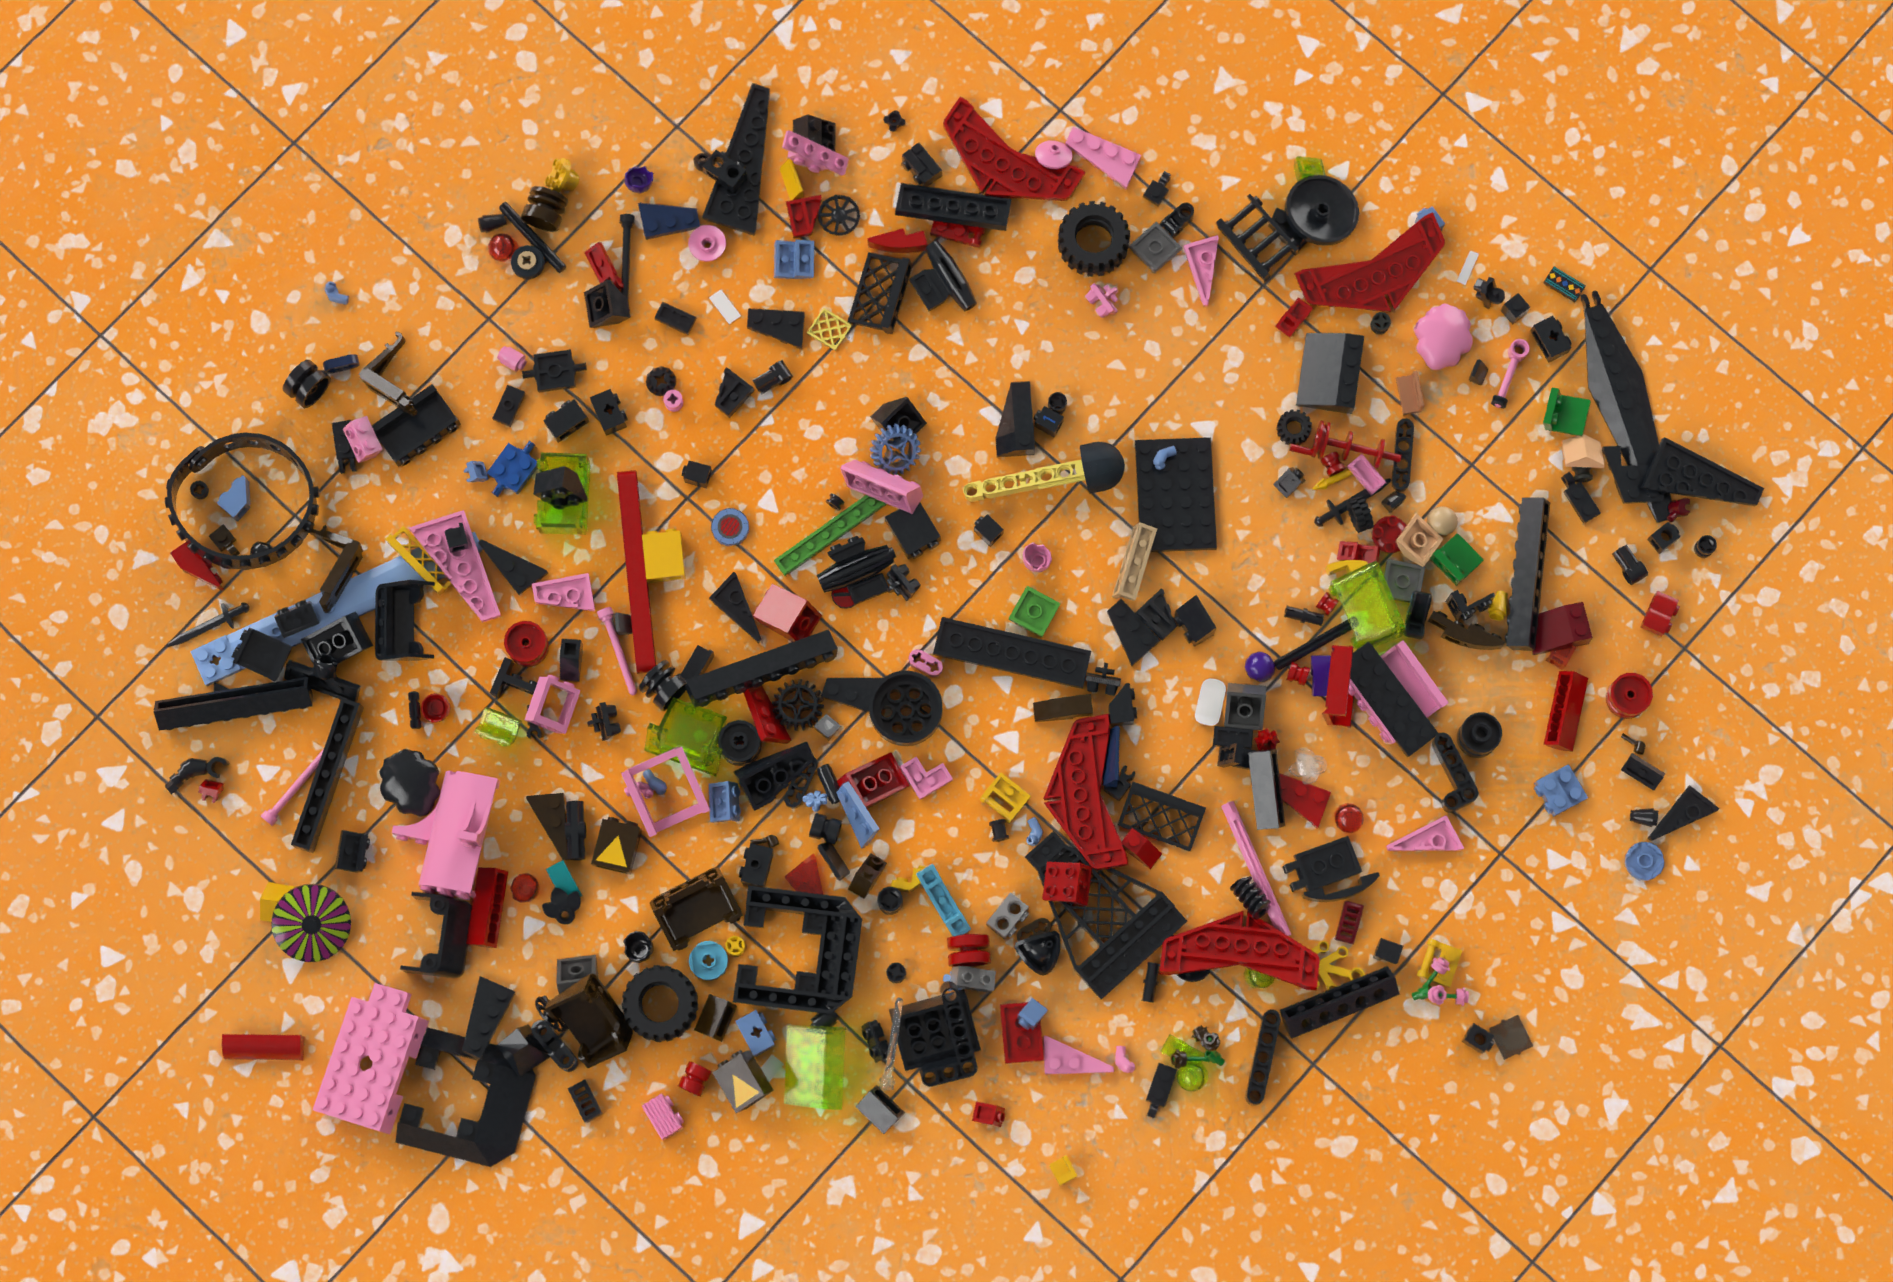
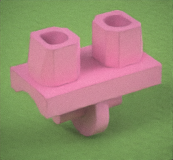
M1092 284L1090 286L1091 290L1085 297L1091 304H1094L1097 300L1102 302V305L1096 309L1098 315L1104 318L1109 314H1116L1118 310L1110 301V298L1114 303L1118 301L1115 295L1118 289L1116 287L1110 289L1108 285H1105L1103 289L1106 293H1104L1099 285Z

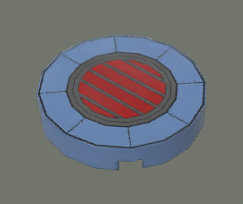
M726 508L714 516L711 523V531L714 538L720 544L725 546L738 545L747 538L749 522L741 511L734 508Z

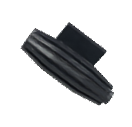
M858 536L848 539V543L843 546L839 543L830 547L831 551L827 552L828 556L836 563L817 575L824 593L846 588L884 570L894 563L896 554L893 548H888L887 545L865 550L866 542L863 537L859 538Z

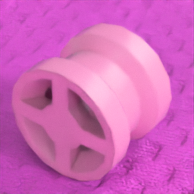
M669 390L665 393L663 398L665 407L671 412L679 411L683 406L680 392Z

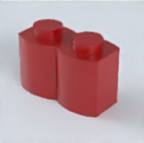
M1657 591L1651 600L1640 627L1661 637L1664 633L1668 634L1672 627L1671 617L1672 615L1676 616L1680 608L1677 605L1679 600Z

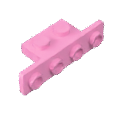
M790 130L786 131L782 147L789 151L787 158L793 160L795 164L804 165L810 171L816 173L828 169L841 176L845 175L848 164L847 157Z

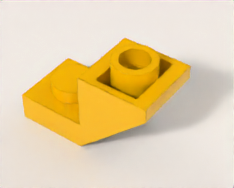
M919 865L918 868H914L911 883L908 882V879L897 877L896 880H892L891 887L897 888L902 892L911 893L922 885L916 873L927 866Z

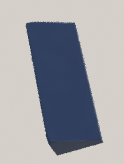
M1119 726L1110 729L1103 772L1104 787L1118 786Z

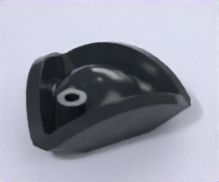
M1052 931L1023 939L1015 943V950L1030 969L1039 975H1047L1055 967L1060 954L1059 933Z

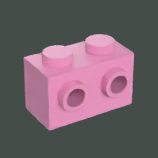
M367 416L350 421L343 428L358 463L375 458L383 450Z

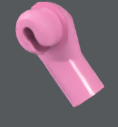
M640 781L636 782L641 794L645 798L649 799L653 796L654 790L648 784ZM624 788L628 797L631 796L628 788Z
M1116 1046V1065L1122 1072L1132 1073L1135 1070V1064L1125 1057L1126 1047Z

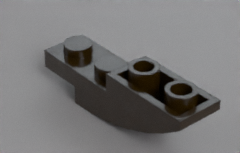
M1433 611L1428 619V622L1444 630L1441 638L1460 646L1480 650L1501 649L1505 643L1502 641V637L1495 633L1490 634L1486 632L1485 628L1475 623L1474 625L1471 623L1468 629H1466L1462 623L1449 620L1448 616L1440 611Z

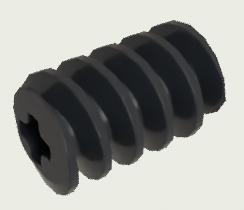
M1249 876L1237 880L1232 884L1230 890L1234 891V895L1238 897V900L1243 903L1244 908L1248 909V913L1255 920L1261 918L1268 911L1271 901H1263L1266 895L1262 894L1259 896L1262 890L1260 888L1254 890L1257 884L1256 882L1249 884L1252 880V877Z

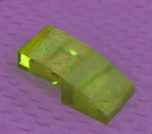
M1170 1034L1160 1051L1170 1058L1176 1049L1185 1051L1187 1057H1204L1205 1054ZM1187 1061L1186 1067L1197 1072L1203 1061Z

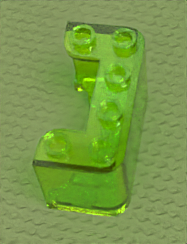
M541 452V457L537 459V470H539V473L562 466L568 467L578 474L588 500L577 506H569L561 510L555 509L547 502L538 500V513L534 514L536 530L540 534L586 535L590 487V461L587 454Z

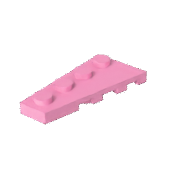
M1072 127L1065 143L1072 151L1083 159H1087L1094 167L1102 170L1113 181L1115 180L1121 184L1124 189H1127L1141 158V155L1075 127Z

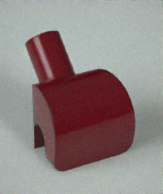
M1682 498L1671 501L1668 505L1670 514L1667 520L1673 522L1677 517L1687 516L1690 511L1685 509V505H1690V499Z

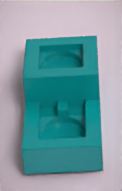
M564 860L546 869L555 887L564 890L567 895L578 891L580 897L582 896Z

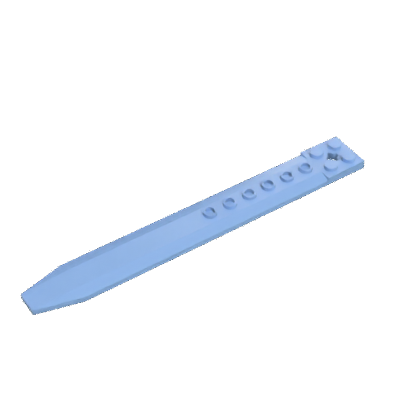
M472 532L478 552L480 553L483 549L478 543L479 539L476 533ZM416 548L411 551V555L414 558H422V550ZM399 556L351 578L329 613H324L319 603L323 596L322 592L305 599L306 602H312L313 609L319 620V624L283 638L274 618L278 613H274L190 652L204 684L209 686L246 669L241 665L233 663L234 658H232L235 648H240L242 641L240 637L244 629L248 630L251 627L294 647L302 643V638L343 616L356 612L358 617L375 610V592L378 585L404 580H425ZM424 561V568L427 571H435V563L433 561ZM438 574L437 581L446 576ZM295 604L288 607V609L296 607ZM215 656L217 658L221 657L218 665L211 663Z

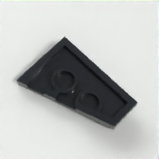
M748 308L747 329L767 337H773L780 340V342L791 344L802 350L805 312Z
M1122 599L1107 611L1131 667L1160 642L1159 638Z

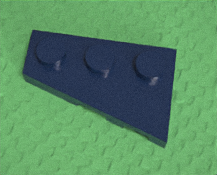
M638 203L646 240L695 230L700 227L696 208Z

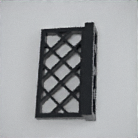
M868 252L848 323L893 334L913 267L910 259L904 257L899 259ZM872 258L880 260L882 264L872 270L870 267ZM891 263H897V270L889 273L886 266ZM884 268L888 275L878 280L874 273ZM873 275L877 282L867 287L865 280ZM891 279L893 282L892 287L885 291L881 283ZM879 285L883 292L873 298L870 290ZM868 292L871 299L861 304L860 296ZM886 296L887 304L879 308L876 301ZM874 302L878 310L868 315L864 308ZM863 309L866 317L861 320L854 319L855 313ZM879 313L883 317L881 325L873 323L870 318Z
M1132 782L1118 826L1129 830L1133 828L1140 834L1191 852L1206 807ZM1132 794L1140 796L1144 804L1133 809L1130 803ZM1144 798L1149 799L1151 801L1146 803ZM1157 802L1162 811L1151 815L1147 805ZM1162 804L1168 806L1169 808L1164 809ZM1130 805L1131 810L1126 812L1128 806ZM1145 806L1150 817L1139 821L1135 810ZM1172 808L1177 809L1180 818L1170 822L1165 811ZM1180 811L1185 812V813H1188V814L1182 816V814H1181ZM1133 812L1137 823L1133 825L1122 823L1125 815ZM1164 813L1168 823L1157 828L1153 817ZM1189 815L1198 817L1196 825L1188 829L1184 818ZM1151 818L1156 829L1146 832L1140 823ZM1182 819L1186 830L1175 834L1171 824ZM1139 824L1140 829L1135 828L1133 826ZM1169 825L1174 836L1166 839L1161 836L1159 829ZM1194 829V832H1193V834L1191 835V833H1190L1189 830ZM1155 831H1157V833H1158L1159 836H1157V835H1155V834H1152V833L1155 832ZM1188 832L1191 838L1189 845L1180 844L1177 836ZM1176 838L1177 842L1171 841L1170 839Z

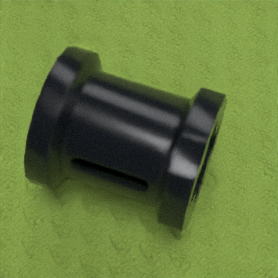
M1006 819L989 822L994 836L992 838L993 842L1009 839L1005 828Z

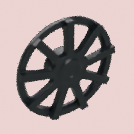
M834 195L822 202L818 212L819 223L826 232L832 235H846L852 232L859 223V207L850 197ZM838 199L846 200L841 208L839 207ZM832 200H835V209L828 204ZM849 202L855 207L849 210H845ZM827 207L832 213H822L823 208ZM857 212V219L847 216L849 213ZM822 217L832 218L827 223L823 224ZM846 220L855 222L852 228L849 229L845 222ZM833 222L836 223L834 232L827 228ZM839 224H843L846 229L845 232L838 233Z
M547 996L537 997L535 1006L544 1021L557 1031H567L568 1027L561 1017L554 1020L547 1015L545 1007L550 1001Z

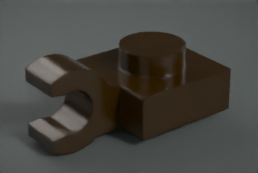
M224 524L209 535L221 552L227 549L231 555L237 556L240 554L232 544L236 541V538Z

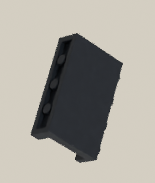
M433 384L410 399L417 410L415 416H411L403 410L396 408L372 425L377 438L398 467L407 465L415 455L423 454L427 447L431 444L439 443L443 436L447 433L455 432L459 428L458 426L461 425Z

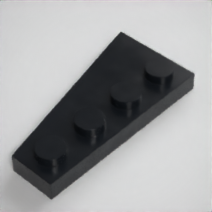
M479 977L463 1044V1054L479 1061L481 1060L515 995V991L484 977Z

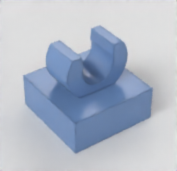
M470 461L466 463L467 468L464 469V473H469L470 478L466 480L467 482H484L489 479L484 462Z

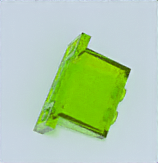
M673 697L660 725L649 724L644 751L660 755L678 746H682L691 768L717 776L723 750L717 747L718 736L726 724L727 716L699 706L694 708L692 703ZM678 756L669 759L680 763Z

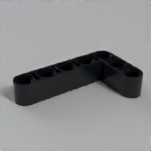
M946 981L941 985L940 993L956 1056L926 1063L921 1067L920 1076L922 1082L928 1087L971 1077L977 1072V1063L960 994L956 984L951 981ZM948 990L955 991L951 996L945 995ZM953 1008L959 1009L955 1014L950 1013V1010ZM958 1026L964 1027L960 1032L954 1031ZM962 1044L968 1045L964 1050L958 1049ZM967 1062L972 1063L969 1068L963 1067ZM948 1067L953 1068L949 1073L944 1072ZM929 1072L934 1073L930 1078L925 1077Z

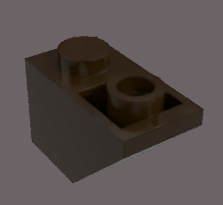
M870 853L855 873L848 890L865 899L877 882L887 862Z

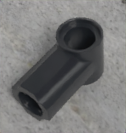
M780 360L774 363L768 371L753 379V383L762 395L777 385L787 383L793 378V375L784 361Z
M1627 545L1613 552V557L1622 568L1623 576L1630 585L1648 576V571L1644 564L1636 559Z

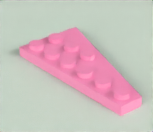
M464 510L409 527L415 538L482 623L501 617ZM463 522L469 549L450 553L445 530L457 528L459 523Z

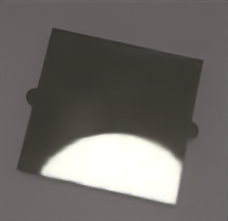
M1518 1015L1506 1021L1501 1020V1023L1489 1028L1490 1033L1494 1035L1493 1039L1504 1060L1515 1054L1520 1055L1522 1051L1533 1046Z

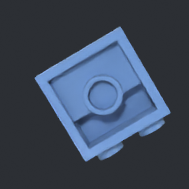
M1569 764L1534 783L1536 794L1543 798L1547 813L1552 814L1553 817L1588 798Z

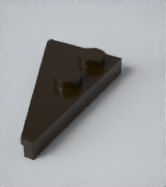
M564 793L526 796L527 801L564 861H569L565 837L566 813Z

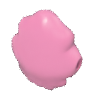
M1444 303L1438 307H1432L1430 311H1427L1426 316L1417 321L1414 328L1416 337L1419 340L1416 350L1430 369L1440 370L1445 367L1455 366L1460 360V355L1470 351L1473 338L1469 331L1471 323L1465 311Z

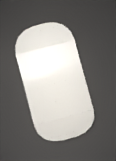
M1209 678L1202 683L1195 712V719L1199 723L1213 726L1219 722L1226 693V686L1222 681Z

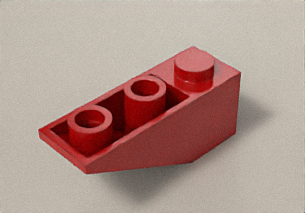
M187 542L170 552L178 566L185 573L221 591L224 590L221 585L223 583L218 573L213 574L211 568H213L212 564L204 561L197 553H192L187 547Z

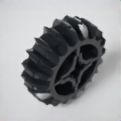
M799 679L798 684L795 685V681L791 680L792 686H788L785 682V690L780 687L778 688L781 695L774 694V698L778 701H772V705L778 707L773 709V713H779L775 718L777 720L782 719L780 722L782 726L788 722L787 729L789 730L792 725H794L795 731H798V726H801L803 731L806 730L805 724L812 728L811 721L813 720L815 723L819 721L815 716L823 715L818 710L824 709V705L818 704L824 701L823 697H818L821 691L817 690L814 692L816 689L814 684L808 688L809 681L802 685V679ZM796 691L793 699L784 701L788 694ZM802 691L808 693L813 698L814 703L803 700ZM798 697H799L800 702H801V706L799 707L798 713H797L796 707L793 706V705H796V704H797ZM782 707L793 710L794 719L788 717ZM813 709L807 717L800 719L802 712Z

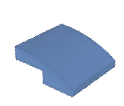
M776 240L774 242V278L808 279L814 277V241L795 240L791 242Z

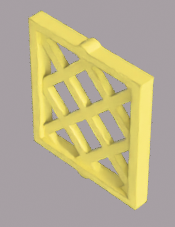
M823 308L807 334L836 351L851 329L852 324ZM825 314L826 320L819 321L821 315ZM827 314L831 315L834 318L828 319ZM836 320L837 326L830 328L829 322ZM839 321H841V322L844 323L845 325H840V326H839ZM827 322L828 328L821 330L820 324ZM818 324L819 330L812 332L813 327ZM847 327L845 333L841 334L840 328ZM838 329L839 335L832 336L831 330ZM829 331L830 337L823 338L822 332ZM820 333V337H821V338H819L818 336H816V335H814V334ZM840 338L837 345H834L833 339ZM831 340L832 345L827 343L826 341Z

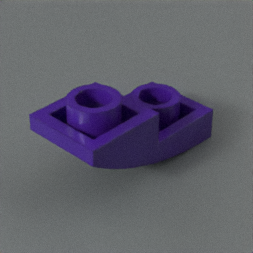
M1330 655L1311 656L1313 696H1327Z

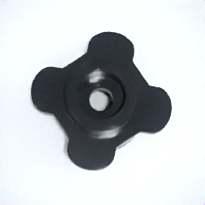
M897 110L889 113L883 119L891 132H895L898 127L905 125V119H902Z

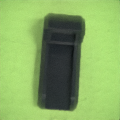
M1416 590L1412 592L1404 625L1405 637L1419 640L1424 637L1425 622L1432 600L1430 593Z

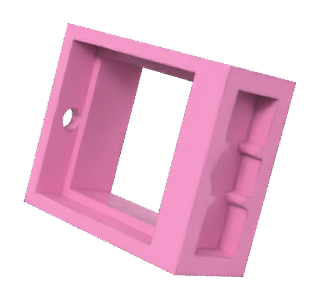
M553 675L539 677L525 720L552 732L566 734L580 690L574 688L575 685L566 681L564 683L559 682V678ZM550 685L568 692L558 722L540 715Z

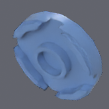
M1639 842L1628 849L1625 855V866L1632 877L1648 881L1661 873L1664 867V856L1658 846L1651 842Z

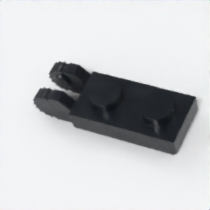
M351 420L332 423L336 457L341 474L345 473L344 460L350 459L352 472L357 471L356 456L343 431V428Z

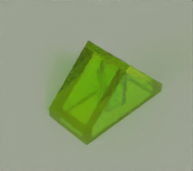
M1303 156L1295 158L1293 167L1297 182L1312 175L1326 176L1322 159Z

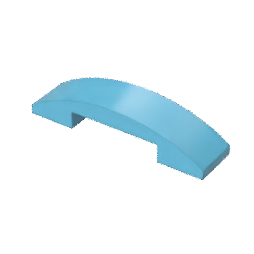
M931 864L916 873L951 935L959 936L970 931L969 924L954 902L934 865Z

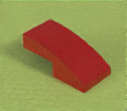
M1298 297L1275 327L1290 338L1309 316L1313 308Z
M1340 541L1337 560L1366 561L1368 566L1377 567L1381 548L1379 546L1360 545L1357 542Z

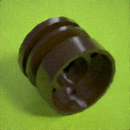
M531 187L530 195L527 198L530 204L524 206L521 219L535 228L557 232L562 221L559 214L565 212L568 199L564 195L545 187Z

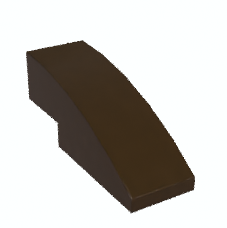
M1091 694L1033 703L1035 722L1093 716Z

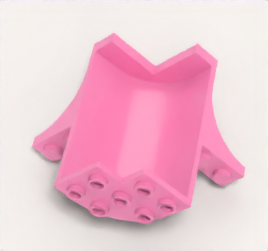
M446 771L439 801L435 809L418 823L408 826L393 825L392 834L398 840L408 841V838L414 839L415 843L426 845L428 842L418 884L420 890H423L424 893L435 894V892H439L443 896L452 898L458 896V898L470 900V897H476V893L472 891V886L495 790L499 788L500 784L497 778L456 771V773Z

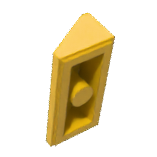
M787 159L780 167V172L790 201L804 198L803 188L794 162L791 159Z

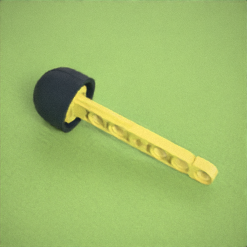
M1093 442L1080 445L1081 460L990 478L982 483L981 480L971 482L964 486L963 493L968 501L975 502L984 500V497L995 498L1086 480L1089 494L1106 491L1116 486L1124 474L1125 464L1122 454L1115 446L1106 442ZM1063 470L1070 471V475L1067 477L1060 476V473ZM1044 474L1052 475L1048 481L1042 480V476ZM1030 478V483L1026 484V479ZM1013 481L1014 486L1012 488H1005V483ZM989 485L996 486L992 492H987L986 488ZM970 489H977L975 495L969 496L967 494Z

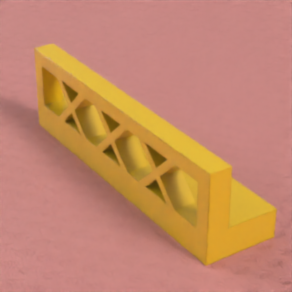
M404 526L393 536L389 534L385 538L387 543L425 581L435 582V586L431 587L439 596L452 585L448 581L442 586L437 581L438 574L444 575V573L438 571L436 563L435 571H427L424 568V561H433V559ZM402 533H405L409 537V545H401L396 539ZM411 548H420L422 550V558H414L411 555Z

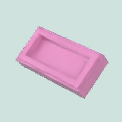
M1360 454L1347 466L1370 495L1387 483L1363 454Z

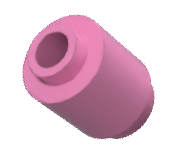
M502 347L497 356L501 364L515 372L522 370L527 363L525 360L526 356L511 347Z

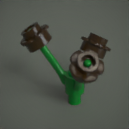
M1200 1025L1192 1031L1194 1035L1191 1038L1194 1037L1196 1042L1201 1040L1202 1047L1206 1049L1204 1057H1187L1185 1051L1176 1049L1171 1055V1064L1176 1069L1185 1067L1187 1061H1211L1222 1066L1225 1060L1216 1051L1220 1045L1218 1034H1211L1208 1032L1207 1026L1203 1028Z

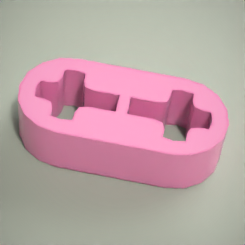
M915 649L909 654V662L914 668L931 677H937L942 673V663L935 657L919 649ZM920 654L921 659L925 662L917 661V663H914L913 656ZM927 663L930 665H934L935 663L938 664L937 668L939 670L931 672V668L927 665Z

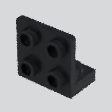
M1456 590L1449 595L1445 602L1456 621L1460 619L1465 621L1471 618L1477 610L1483 612L1488 609L1489 605L1493 603L1492 600L1495 598V594L1492 593L1467 606L1465 596Z

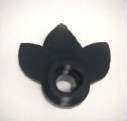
M555 887L551 893V902L542 904L543 911L548 917L556 918L561 924H570L575 918V911L580 907V895L578 891L567 895L564 890ZM567 911L569 915L562 917V912Z

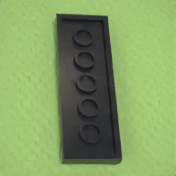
M901 183L895 215L1006 231L1011 199Z
M1369 641L1353 652L1350 679L1407 757L1411 756L1439 733Z

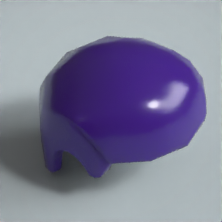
M645 166L630 168L625 173V185L632 192L643 193L652 186L653 172H649Z
M1256 652L1250 654L1246 659L1245 671L1251 679L1265 682L1274 675L1275 664L1268 654Z

